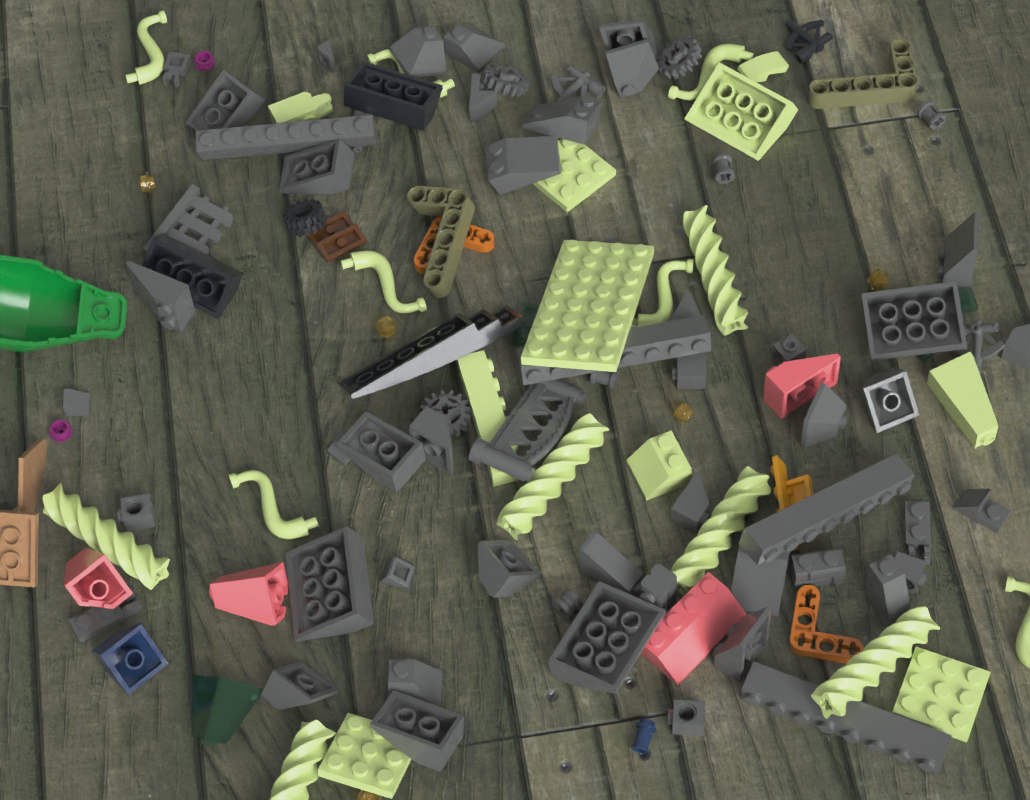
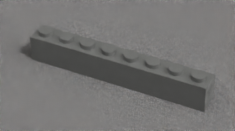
M373 115L199 130L196 131V151L202 160L299 152L339 138L348 147L378 145L377 126Z
M701 315L630 328L618 368L711 351V334L705 316ZM524 348L516 349L523 385L600 372L597 370L522 365L521 355Z
M894 454L744 528L739 545L756 565L765 561L771 562L779 554L785 551L791 552L799 544L805 541L810 542L823 532H830L836 525L842 522L848 523L860 513L865 514L874 506L880 503L885 504L898 494H905L911 488V482L915 474L897 454Z
M753 661L742 686L741 699H744L748 704L768 708L776 715L789 716L803 725H813L824 733H834L842 736L846 741L863 744L874 752H884L892 755L900 762L916 764L924 771L940 772L952 735L861 701H848L844 716L831 714L826 719L823 716L821 707L811 697L819 685Z

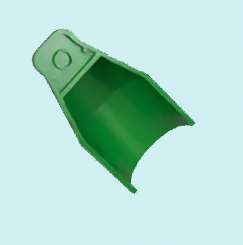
M0 255V350L27 353L99 338L116 339L123 334L125 328L127 301L119 293L104 291L82 280L70 278L64 275V272L48 268L38 260Z

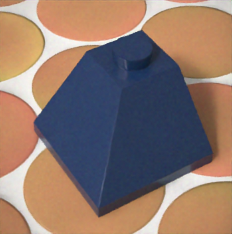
M141 623L111 635L92 650V653L104 670L127 695H130L169 664Z

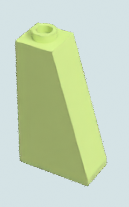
M968 352L930 370L927 385L973 447L976 448L993 442L996 437L998 423L972 353Z

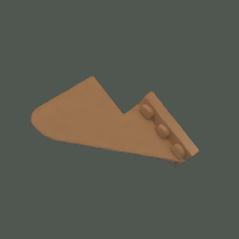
M39 438L19 457L18 506L12 511L0 510V585L36 587L38 585L39 513L34 512L46 465L47 443L42 438Z

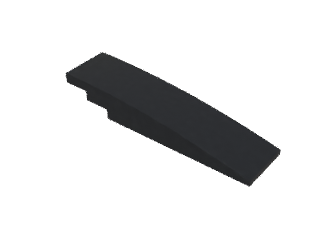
M507 305L493 314L482 309L466 318L458 313L338 384L352 399L410 380L453 362L526 324L520 313Z

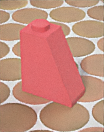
M85 548L66 563L63 585L80 606L114 609L133 594L110 560L103 553Z
M275 563L218 577L210 583L209 589L215 608L271 626L278 624L285 618L286 607L282 606L284 595H288L289 588L284 563Z

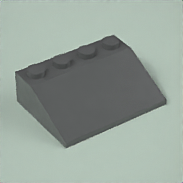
M957 281L861 293V306L871 361L967 349Z
M345 526L285 553L295 641L299 642L354 633L374 624L363 536Z
M599 581L549 658L548 663L551 675L576 687L616 694L666 614V610Z

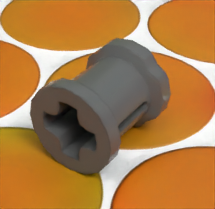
M932 100L924 102L917 110L918 116L923 117L929 123L928 126L932 130L939 128L947 118L945 114L937 110Z
M729 154L716 155L712 159L713 167L716 168L715 180L720 184L732 182L735 179V172L731 168L732 157Z
M619 369L616 372L600 371L591 373L590 383L607 385L609 389L614 390L619 378Z

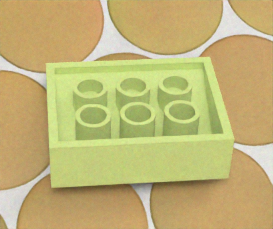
M719 62L686 115L685 120L759 161L787 129L798 109L793 102Z

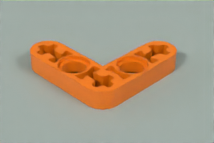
M438 217L432 222L414 256L415 270L420 274H425L432 252V249L427 245L435 242L442 217ZM470 225L468 230L470 235L466 237L464 247L482 253L490 252L495 246L494 234L489 230Z
M802 586L797 593L789 641L790 650L799 656L847 664L854 655L863 651L864 646L862 642L851 637L816 632L815 626L820 592L815 586ZM806 594L811 595L809 608L804 607ZM807 615L811 618L812 622L808 625H803L797 619L799 616ZM799 639H804L803 646H798ZM813 640L816 641L815 649H811ZM822 642H829L833 645L834 649L825 652L820 649L819 645ZM838 644L842 645L840 653H837ZM850 647L855 648L854 655L849 654Z

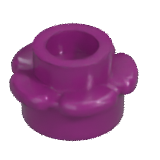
M200 51L196 54L194 64L198 70L207 71L214 67L215 57L209 51Z
M56 420L50 426L49 436L51 439H55L56 442H64L73 434L71 425L65 420Z

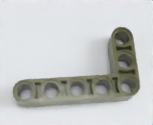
M896 39L891 43L889 54L891 74L814 80L809 85L808 104L815 109L900 103L913 100L916 94L918 79L909 42L904 39Z
M415 186L407 194V199L415 211L421 215L442 216L423 282L435 298H443L451 290L475 205L464 189Z

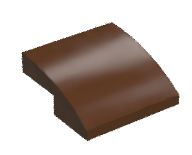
M345 211L327 219L326 225L322 226L323 229L321 231L316 230V234L309 233L310 236H307L313 247L327 263L367 243V239L357 224L352 223Z

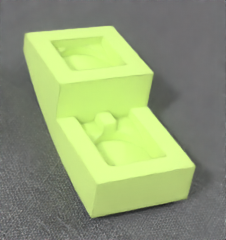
M776 51L744 62L738 66V71L754 82L766 81L769 74L786 72L789 65L780 53Z

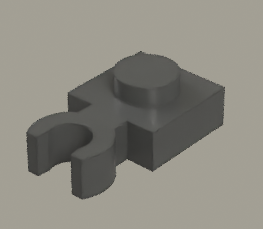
M169 51L163 67L164 75L162 79L165 86H167L169 80H174L175 87L180 85L179 75L186 76L191 62L190 54Z

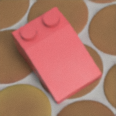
M839 354L786 361L779 366H773L765 375L763 401L782 420L814 399L821 382L825 383L829 388L837 384L841 356Z

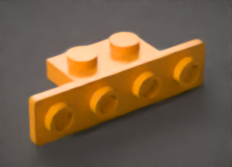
M777 455L772 456L773 466H771V473L776 482L774 494L779 502L777 512L814 494L812 478L808 474L788 480L785 463Z

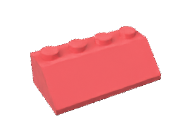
M708 572L664 615L641 655L675 684L679 685L727 636L733 624L738 625L742 618L747 616V613L730 590Z

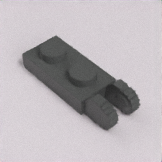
M905 501L904 529L907 555L915 557L914 549L923 550L922 560L926 561V565H929L931 549L930 502Z
M131 590L133 593L114 609L92 607L68 619L79 642L82 643L126 621L127 618L135 613L137 614L142 609L139 601H134L125 605L122 610L120 609V606L134 599L136 595L134 590Z

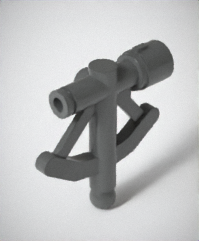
M570 65L567 69V72L573 77L551 75L554 91L559 95L555 101L574 98L572 95L579 88H581V97H585L587 89L597 98L605 91V86L600 81L590 79L591 76L587 71L581 72L573 65ZM574 81L565 91L559 84V82Z
M978 320L973 325H968L966 322H963L967 346L973 340V352L971 353L981 374L982 360L993 357L1005 348V344L1002 341L996 342L987 334L989 332H998V323H984ZM983 336L993 345L984 351ZM964 349L954 350L960 356L969 352Z

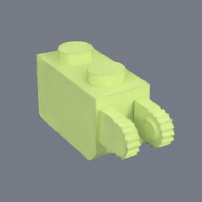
M302 92L268 105L270 120L272 124L320 120L321 117L326 116L333 110L331 95L323 93L312 97L310 93Z

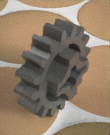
M680 35L678 40L672 38V43L666 42V48L660 49L661 55L656 57L659 61L657 62L658 70L668 79H671L672 76L678 79L680 74L685 77L687 71H693L691 68L693 65L699 64L696 60L702 58L700 54L702 49L695 38H691L690 35L684 38L683 35Z
M492 64L491 67H486L482 76L483 83L488 84L487 88H493L494 92L504 96H525L530 82H528L529 78L524 77V73H518V69L512 66L504 67L501 64L498 66Z
M441 390L439 396L433 392L432 399L425 398V405L420 406V412L427 406L432 410L440 411L446 417L450 438L453 433L459 437V430L466 431L467 424H471L472 412L468 399L463 400L461 393L454 396L453 390L449 394H445L444 390Z

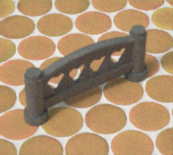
M560 379L523 385L528 390L490 443L481 438L475 441L469 454V460L476 464L482 462L521 481L526 480L529 482L535 470L531 466L540 461L553 449L567 428L573 405L581 406L586 398V393L583 392V389ZM543 401H559L562 404L557 406V411H550ZM532 415H547L551 419L547 421V426H540ZM521 430H537L541 434L536 436V441H529ZM526 445L530 447V450L526 451V456L520 457L511 446Z

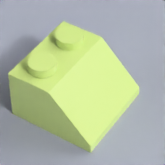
M672 430L648 439L627 459V464L646 501L687 486L691 480L692 468Z

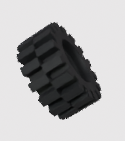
M304 199L301 203L299 200L296 202V205H289L290 208H286L285 212H283L287 231L293 237L297 235L298 237H303V235L307 237L310 236L309 233L316 234V230L321 231L323 229L322 226H325L327 222L322 204L314 199H310V201Z

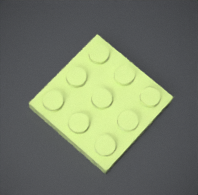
M560 139L558 140L561 174L533 183V185L564 211L569 212L616 175V169L586 145Z
M915 647L892 713L950 734L952 738L967 742L990 676V671Z
M347 713L318 768V776L392 799L411 758L370 728L372 720Z

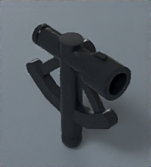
M792 20L786 22V27L793 32L789 36L786 49L791 51L793 48H801L794 53L795 59L800 64L809 60L813 53L821 52L824 49V45L833 39L829 32L820 37V29L824 27L823 20L808 22L802 26H798ZM816 29L815 38L807 33V31ZM798 38H801V39H802L803 41H805L806 43H795V42H796V40H797Z

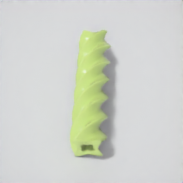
M705 205L695 211H685L683 214V227L689 238L690 248L695 256L696 266L701 274L703 287L708 294V301L714 312L716 325L721 333L726 336L736 330L748 328L744 324L748 311L738 305V300L742 293L731 286L735 273L725 268L729 256L719 250L722 236L712 231L716 219L706 214L708 206Z
M590 413L577 420L571 431L561 439L557 448L545 458L542 466L534 471L531 480L523 485L515 494L513 501L509 502L501 510L497 525L509 532L515 540H518V534L530 532L532 530V518L546 513L547 500L558 498L561 495V483L572 481L575 478L576 465L589 462L590 449L603 445V432L609 431V429L599 423Z
M749 466L742 470L737 482L728 489L724 500L715 507L711 517L701 526L697 536L687 545L684 554L672 566L671 571L677 576L676 592L685 596L705 576V570L718 566V552L731 548V535L734 532L744 530L745 515L758 511V497L771 493V488L767 483L769 479L767 474L758 473Z
M62 483L52 492L43 495L44 514L49 515L60 526L67 528L75 537L84 540L95 551L105 554L112 563L121 566L127 574L139 579L150 590L160 580L169 576L167 571L169 558H155L152 547L149 544L136 545L132 532H118L115 520H101L95 506L82 507L78 494H64Z
M916 607L903 613L879 637L866 645L863 651L854 655L829 680L815 689L811 697L821 707L823 716L826 719L831 714L844 716L848 701H861L864 687H877L881 672H894L897 658H910L912 656L913 644H926L928 642L929 630H940V627L931 619L927 607Z
M318 720L301 722V729L293 739L291 752L283 762L281 775L273 784L269 800H309L306 786L318 779L316 763L324 759L328 751L326 740L336 735V732L324 727Z

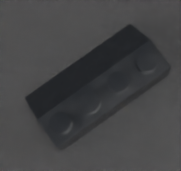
M363 61L344 84V106L424 131L434 117L443 85Z
M166 234L152 238L142 264L143 267L187 284L194 307L215 318L221 316L236 294L243 276V272Z

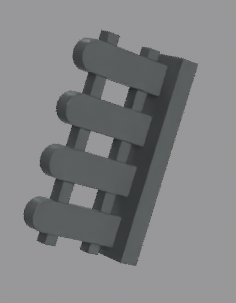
M191 184L143 247V261L152 238L161 234H166L209 256V248L205 245L206 242L218 243L221 240V231L217 229L218 226L230 227L233 224V215L229 213L230 208L224 206L222 209L212 204L207 196L201 198L200 188ZM201 214L213 222L209 225L197 217ZM187 231H190L200 236L201 238L199 241H197L187 236L185 233Z

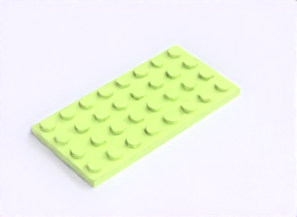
M564 240L522 352V365L616 372L654 256V246Z

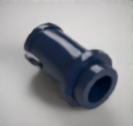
M641 718L636 723L637 732L631 748L633 751L640 754L648 753L652 733L656 732L655 722Z

